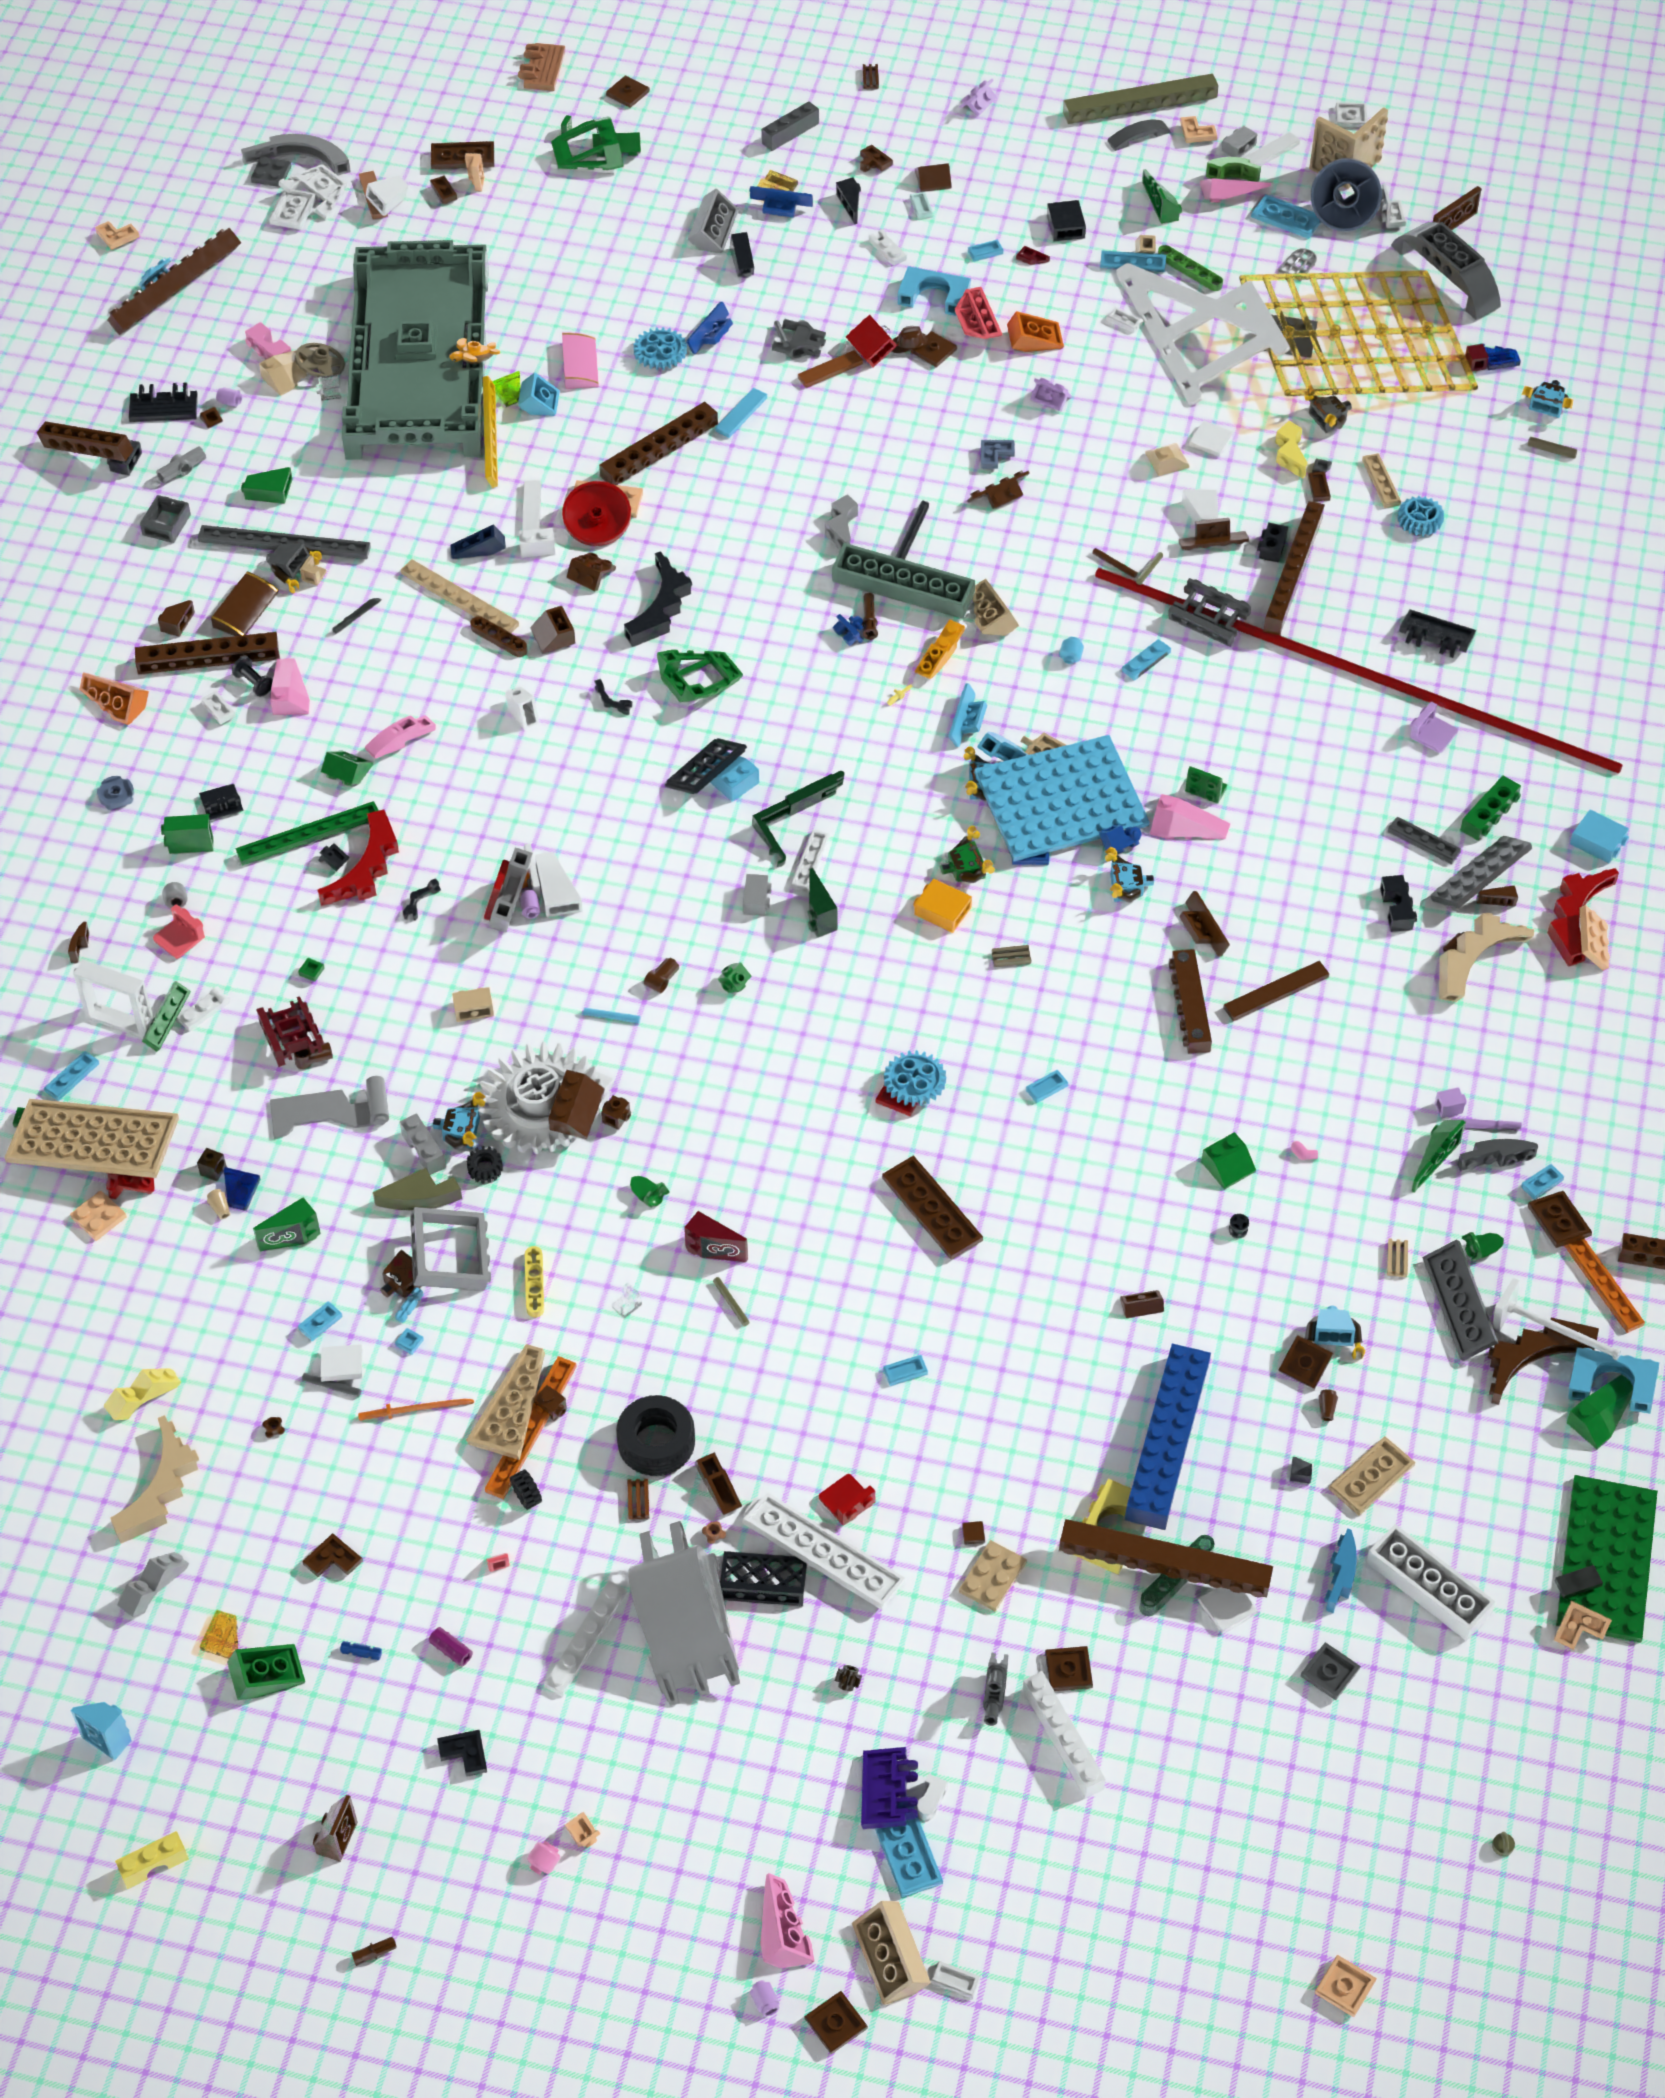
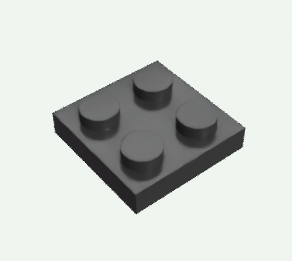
M260 157L251 176V183L280 187L279 181L286 179L292 167L291 161Z
M1325 1642L1301 1672L1300 1677L1334 1700H1337L1359 1672L1361 1666Z

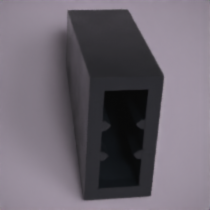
M748 233L731 234L729 249L737 276L749 277L754 274L755 267Z

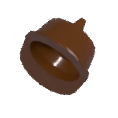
M906 326L893 339L898 346L891 352L900 354L921 348L928 342V337L922 333L920 326Z

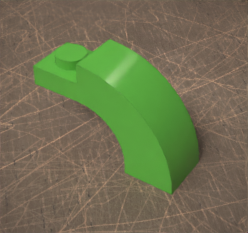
M1220 157L1207 162L1205 177L1210 179L1235 177L1259 182L1261 166L1250 163V159Z

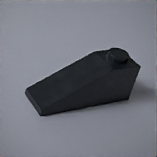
M852 177L836 182V196L855 225L858 224L861 186Z

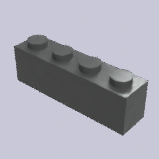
M808 101L761 129L762 144L770 151H774L819 124V108Z

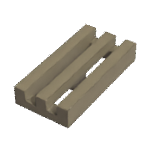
M1029 945L992 948L991 950L994 967L1031 964L1032 962Z

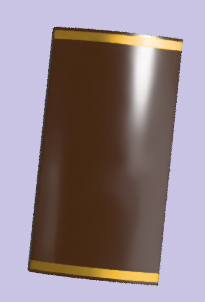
M247 571L211 617L212 627L234 636L246 635L278 594L279 589L265 579Z

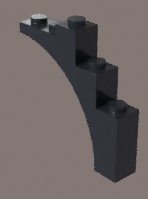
M661 551L654 553L655 566L662 579L656 599L641 615L624 624V636L632 647L669 633L670 617L681 613L680 605H682V601L680 598L691 594V586L693 585L691 578L687 577L683 571L678 573L676 568H672L668 557L664 556Z

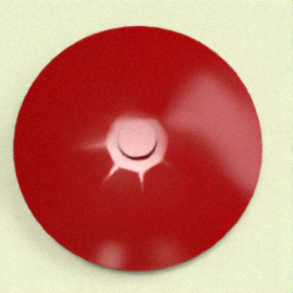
M590 481L581 484L573 489L565 499L562 509L564 526L567 532L582 544L589 546L610 544L618 540L630 525L631 506L628 497L619 487L609 482Z

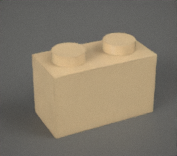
M480 987L452 993L457 1022L494 1016L490 987Z

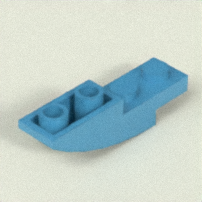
M1347 1528L1345 1535H1340L1337 1546L1340 1547L1338 1553L1334 1551L1330 1560V1564H1333L1332 1573H1334L1331 1584L1334 1587L1332 1591L1328 1589L1324 1602H1327L1326 1611L1333 1614L1340 1596L1349 1599L1356 1573V1544L1352 1530Z

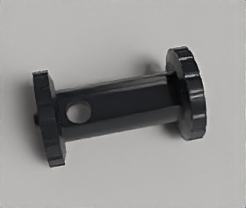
M249 657L239 658L232 667V674L236 678L245 677L254 685L253 693L256 696L261 697L271 691L273 678L268 675L260 676L252 668L253 663Z

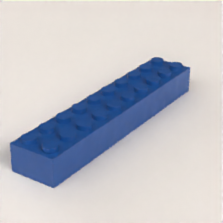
M1174 1343L1171 1344L1128 1499L1125 1521L1166 1530L1208 1373L1211 1352Z

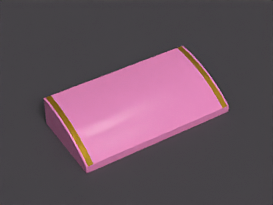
M562 332L565 388L599 387L596 338L581 333Z

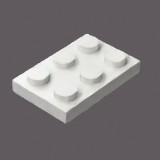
M296 189L288 193L284 190L270 218V224L301 230L317 199L316 193Z

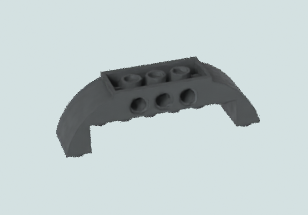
M1443 222L1424 223L1399 236L1391 244V247L1401 255L1414 249L1468 296L1465 311L1475 320L1501 307L1498 286L1485 262V258Z

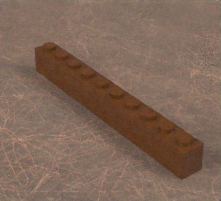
M229 227L225 231L222 228L215 234L217 237L207 239L202 248L198 246L192 251L193 254L191 256L188 254L180 260L181 263L179 265L175 263L169 268L170 271L167 274L165 272L161 273L157 277L158 280L156 282L151 281L145 286L146 289L144 291L138 290L133 295V299H126L121 303V308L115 307L110 311L107 321L120 336L237 249L242 242Z
M1308 501L1268 608L1263 632L1281 635L1322 523L1325 504Z
M1065 1519L1059 1544V1551H1063L1068 1555L1076 1554L1090 1560L1098 1559L1108 1564L1124 1565L1130 1569L1138 1568L1146 1570L1151 1574L1160 1573L1173 1579L1182 1578L1191 1583L1208 1584L1213 1588L1230 1589L1232 1592H1243L1257 1598H1267L1274 1567L1268 1564Z

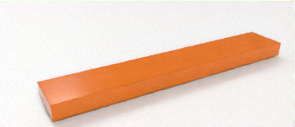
M1585 1238L1564 1245L1625 1332L1629 1333L1644 1326L1645 1321Z

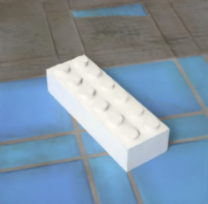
M1394 1524L1368 1552L1366 1559L1368 1565L1466 1641L1493 1613L1496 1604L1494 1599L1397 1524Z

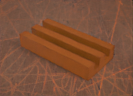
M644 1478V1481H640V1479H636V1481L627 1479L629 1520L650 1519L648 1478ZM640 1486H644L645 1514H641ZM632 1487H636L637 1514H633Z

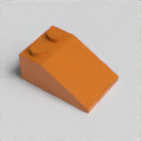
M1016 311L1007 323L1012 349L1033 352L1063 349L1064 347L1059 322Z

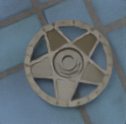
M306 343L301 345L295 354V361L300 369L314 377L333 378L340 375L344 370L345 361L343 356L336 349L326 344ZM310 347H318L316 350L308 349ZM329 351L335 354L337 357L330 356ZM299 354L306 359L303 363L300 361ZM331 367H340V368H339V370H337L336 372H332V368H331ZM318 369L321 373H317L312 370Z

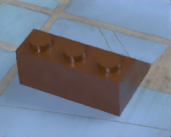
M566 1069L548 1118L549 1129L587 1140L605 1088L586 1074Z

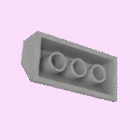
M717 188L712 190L702 199L688 240L699 250L722 253L739 208Z

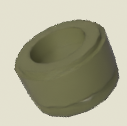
M1505 1831L1497 1834L1492 1842L1493 1851L1499 1856H1509L1515 1848L1514 1838Z

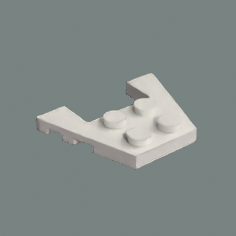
M321 164L305 170L303 174L292 175L290 179H281L279 186L288 193H291L299 185H302L310 192L316 193L317 197L323 202L315 208V213L327 220L346 188L347 182Z

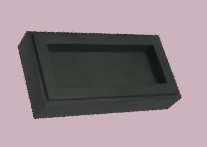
M1594 1565L1555 1577L1554 1580L1563 1599L1603 1585Z

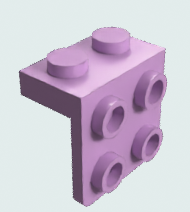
M1430 702L1427 707L1424 706L1418 718L1415 717L1410 724L1412 728L1410 738L1438 753H1442L1458 734V728L1435 717L1437 704Z

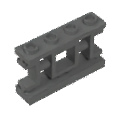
M1188 578L1187 584L1184 586V593L1188 594V597L1183 604L1175 601L1168 610L1169 619L1231 647L1234 643V638L1237 636V629L1232 626L1238 617L1245 621L1251 614V606L1246 601L1237 600L1232 595L1224 594L1213 586H1207L1197 579ZM1196 593L1204 596L1201 602L1194 600ZM1207 603L1220 609L1214 619L1201 613ZM1189 606L1196 608L1194 615L1186 612ZM1227 607L1235 610L1232 616L1225 614ZM1220 620L1227 622L1225 629L1217 626Z

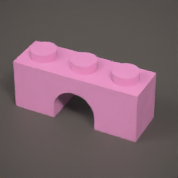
M262 322L245 331L246 344L265 359L274 355L291 352V347L280 339L273 343L271 330Z

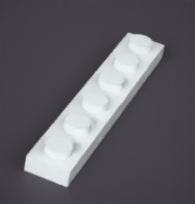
M609 1580L607 1581L545 1681V1688L561 1696L565 1695L626 1596L627 1589Z

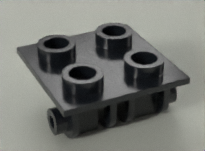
M234 783L199 793L205 813L209 814L210 820L244 811Z

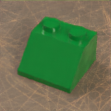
M343 750L327 751L321 773L327 774L326 777L329 779L342 780V784L352 786L353 784L361 783L374 762Z
M1235 1132L1203 1149L1201 1163L1224 1190L1256 1172L1246 1144Z

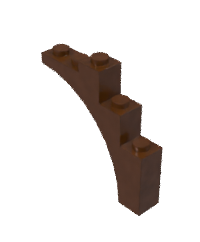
M1553 1317L1550 1318V1320L1597 1340L1599 1328ZM1545 1326L1543 1333L1523 1328L1522 1335H1517L1515 1344L1498 1340V1344L1489 1348L1487 1357L1491 1359L1490 1367L1494 1368L1492 1377L1496 1378L1495 1383L1490 1385L1489 1395H1492L1491 1403L1500 1404L1503 1391L1509 1381L1531 1362L1546 1356L1576 1353L1577 1347L1590 1348L1592 1350H1595V1348Z

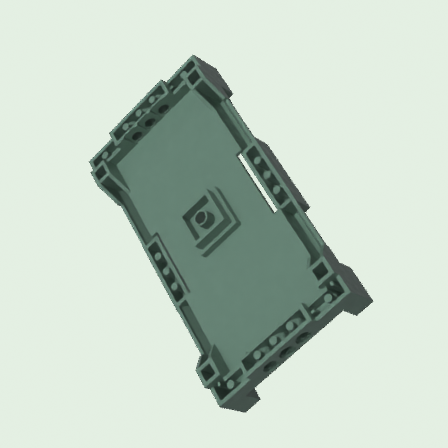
M453 240L387 241V246L355 247L353 258L355 295L347 405L342 408V441L345 460L363 459V445L463 443L464 457H481V393L483 377L485 376V361L477 364L466 362V368H463V361H452L450 354L460 351L456 345L459 339L464 338L465 323H468L467 343L476 341L486 346L485 298L489 283L487 245H454Z

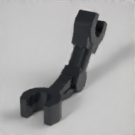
M601 678L594 680L596 685L594 686L595 691L600 694L604 707L617 708V711L624 715H630V709L625 707L632 708L633 701L620 700L618 702L612 700L605 692Z
M436 878L430 880L426 887L411 892L410 903L403 910L404 920H407L409 914H413V919L417 920V902L419 899L430 892L435 894L441 891L440 883Z

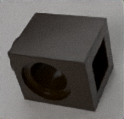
M207 1147L197 1161L200 1175L214 1181L219 1180L227 1167L224 1154Z

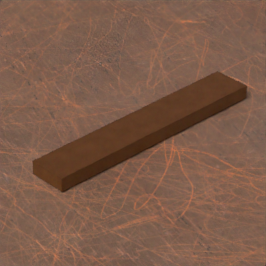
M1320 960L1225 1003L1223 1009L1234 1022L1329 978L1330 973Z

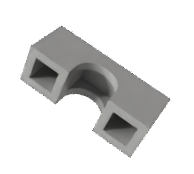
M415 1113L399 1121L402 1136L410 1148H415L423 1168H426L430 1175L446 1168L443 1152L418 1114Z

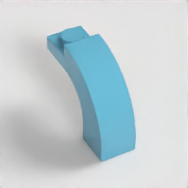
M990 731L984 735L977 746L978 749L991 758L997 757L1003 761L1028 755L1018 745Z

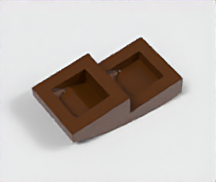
M83 921L78 926L71 938L68 947L71 963H79L80 948H88L90 931L87 921Z

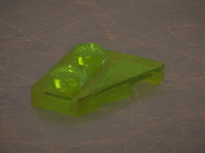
M519 370L493 381L495 392L506 407L519 401L521 389Z

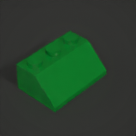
M640 132L616 133L621 156L623 153H628V156H638V153H641ZM592 134L593 148L601 145L599 134ZM604 150L596 153L597 157H604Z

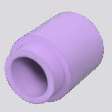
M223 387L217 390L216 400L221 404L237 407L242 402V395L239 390Z
M533 890L524 891L520 897L522 915L533 919L541 912L539 898Z
M761 1980L752 1985L753 1989H751L750 1995L759 2013H762L764 2017L776 2013L780 2009L778 2005L779 2000L771 1983Z

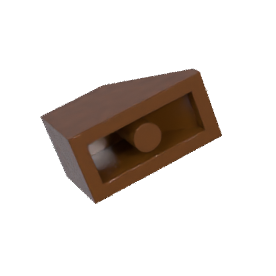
M187 600L166 607L158 617L160 631L180 637L195 613L193 601Z

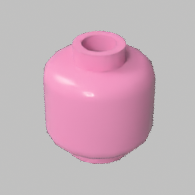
M547 1841L543 1843L537 1842L527 1857L528 1862L531 1864L529 1868L539 1875L542 1872L550 1874L560 1860L559 1849Z

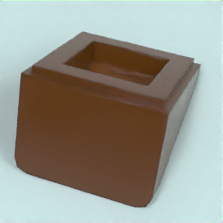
M215 406L201 412L199 415L207 428L223 422Z

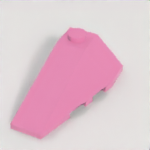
M768 1873L765 1879L760 1941L763 1962L778 1968L812 1964L815 1961L812 1943L809 1936L804 1935L801 1925L803 1921L801 1917H797L792 1906H794L795 1902L785 1879Z

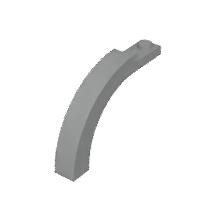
M294 133L270 136V141L241 149L244 165L258 162L260 157L273 158L282 155H305L322 161L338 176L351 172L349 159L346 154L335 144L317 136Z

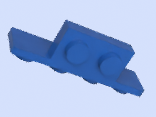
M750 186L749 188L750 199L764 201L763 214L794 218L797 205L813 207L812 194L759 186Z
M720 301L687 339L686 342L693 354H696L704 344L715 345L719 343L720 339L733 325L731 318H727L729 312L723 301Z

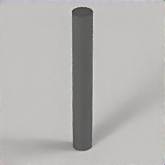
M774 321L773 324L785 348L789 347V341L780 321Z
M304 1373L302 1376V1381L360 1397L362 1392L359 1388L335 1381L321 1382V1377Z

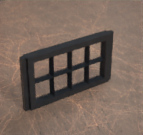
M714 739L673 774L664 785L666 788L697 794L741 756L747 746L746 744L725 739ZM716 748H721L717 753H712ZM728 750L732 751L728 756H722ZM706 757H709V758H710V759L707 760L705 763H702V762H701V761L704 760ZM717 760H722L716 766L712 765ZM694 767H699L695 772H690ZM706 769H710L706 775H702ZM685 775L689 776L685 781H680ZM696 778L700 779L696 784H690Z

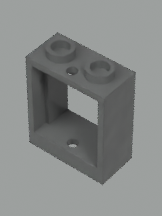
M157 495L140 522L142 535L174 543L191 516L189 503ZM161 511L178 515L172 526L155 522Z

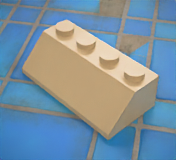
M880 1901L852 1922L883 2005L912 1996L931 1983L899 1901Z

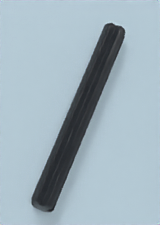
M922 500L895 557L905 560L929 509L930 503L928 501Z

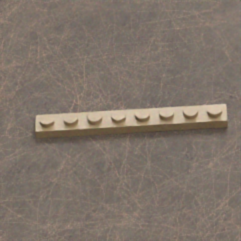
M411 559L401 568L402 575L474 617L481 616L510 633L519 627V621L415 560Z

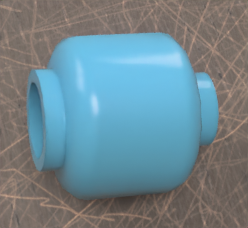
M1068 637L1062 641L1059 656L1067 664L1078 662L1082 658L1084 645L1079 638Z

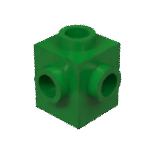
M741 962L733 963L721 971L722 974L718 977V981L728 993L740 992L746 987L745 984L752 975Z

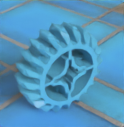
M1419 495L1417 498L1413 496L1410 499L1406 498L1400 505L1397 513L1400 527H1403L1404 531H1409V534L1414 533L1416 536L1418 534L1422 535V537L1425 534L1428 536L1432 533L1436 534V531L1440 530L1444 522L1442 505H1439L1438 501H1433V498L1427 499L1426 496L1424 498H1421Z

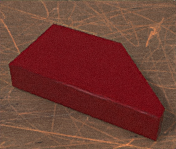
M1024 245L1017 253L1016 259L1026 264L1034 265L1049 262L1050 256Z

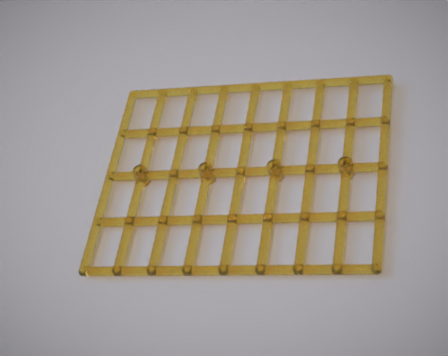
M1427 270L1250 274L1239 276L1241 285L1247 281L1264 282L1271 302L1265 303L1268 309H1275L1283 330L1281 332L1289 344L1294 360H1278L1272 349L1267 348L1286 397L1470 391L1478 389L1476 379ZM1401 277L1410 299H1394L1385 278ZM1408 277H1424L1432 298H1417ZM1362 278H1378L1387 299L1371 300ZM1332 279L1341 301H1325L1317 280ZM1340 279H1356L1364 300H1348ZM1286 280L1295 302H1279L1271 281ZM1294 280H1310L1318 301L1302 302ZM1413 305L1422 327H1406L1397 306ZM1420 305H1436L1445 326L1434 327L1431 322H1427ZM1374 306H1390L1399 328H1388L1386 324L1381 323ZM1344 307L1353 329H1341L1339 325H1336L1328 308ZM1351 307H1367L1376 328L1360 329ZM1298 308L1306 330L1295 331L1292 326H1288L1282 309ZM1305 308H1321L1330 330H1313ZM1432 333H1448L1457 355H1441ZM1402 334L1411 356L1395 357L1386 335ZM1409 334H1420L1423 338H1426L1434 356H1418ZM1363 335H1374L1376 339L1381 340L1388 357H1372ZM1328 336L1329 340L1335 341L1341 358L1325 359L1317 337ZM1340 336H1356L1365 358H1348ZM1293 337H1309L1318 359L1302 360ZM1460 361L1470 384H1454L1445 362ZM1437 362L1447 385H1431L1422 363ZM1398 363H1414L1423 385L1407 386ZM1368 364L1377 387H1360L1352 365ZM1375 364H1391L1400 386L1384 387ZM1344 365L1353 388H1337L1328 366ZM1305 366H1321L1330 388L1313 389ZM1281 367H1298L1306 389L1290 390Z

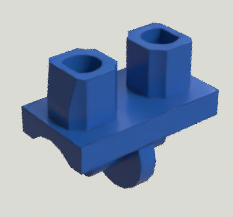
M841 614L836 616L838 621L832 627L839 636L847 630L848 633L842 638L849 646L856 641L861 644L864 639L860 636L857 629L860 631L863 629V619L860 616H850L849 623Z

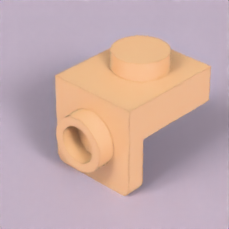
M581 1812L564 1824L578 1847H590L598 1841L596 1837L601 1834L599 1830H595L584 1812Z

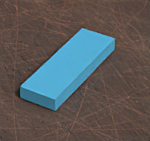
M84 1051L44 1087V1091L57 1101H60L99 1065V1060Z

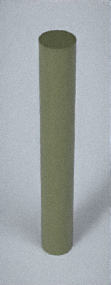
M1158 552L1136 580L1137 584L1141 585L1164 556L1162 552Z
M720 1277L714 1278L713 1283L744 1327L749 1325L750 1321Z

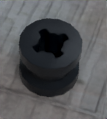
M1234 1214L1230 1218L1229 1233L1234 1238H1243L1248 1233L1249 1219L1244 1214Z

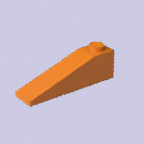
M86 672L82 674L79 688L89 699L100 705L103 711L109 713L113 720L126 725H130L146 708L149 694L147 690Z

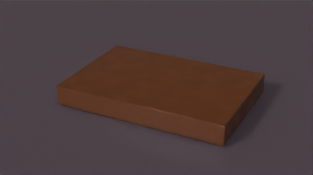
M1564 1190L1528 1202L1529 1210L1555 1248L1592 1236V1230Z

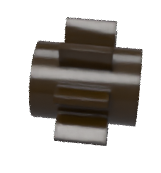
M844 1665L843 1669L838 1668L834 1681L839 1682L838 1687L840 1689L851 1692L854 1690V1687L859 1688L862 1675L858 1674V1668Z

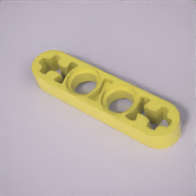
M531 1246L525 1251L527 1314L534 1318L543 1315L545 1310L543 1253L537 1246ZM532 1254H536V1263H532ZM531 1270H538L540 1272L535 1277L529 1275ZM532 1287L540 1288V1291L536 1294L530 1293L529 1290ZM533 1300H537V1310H533Z

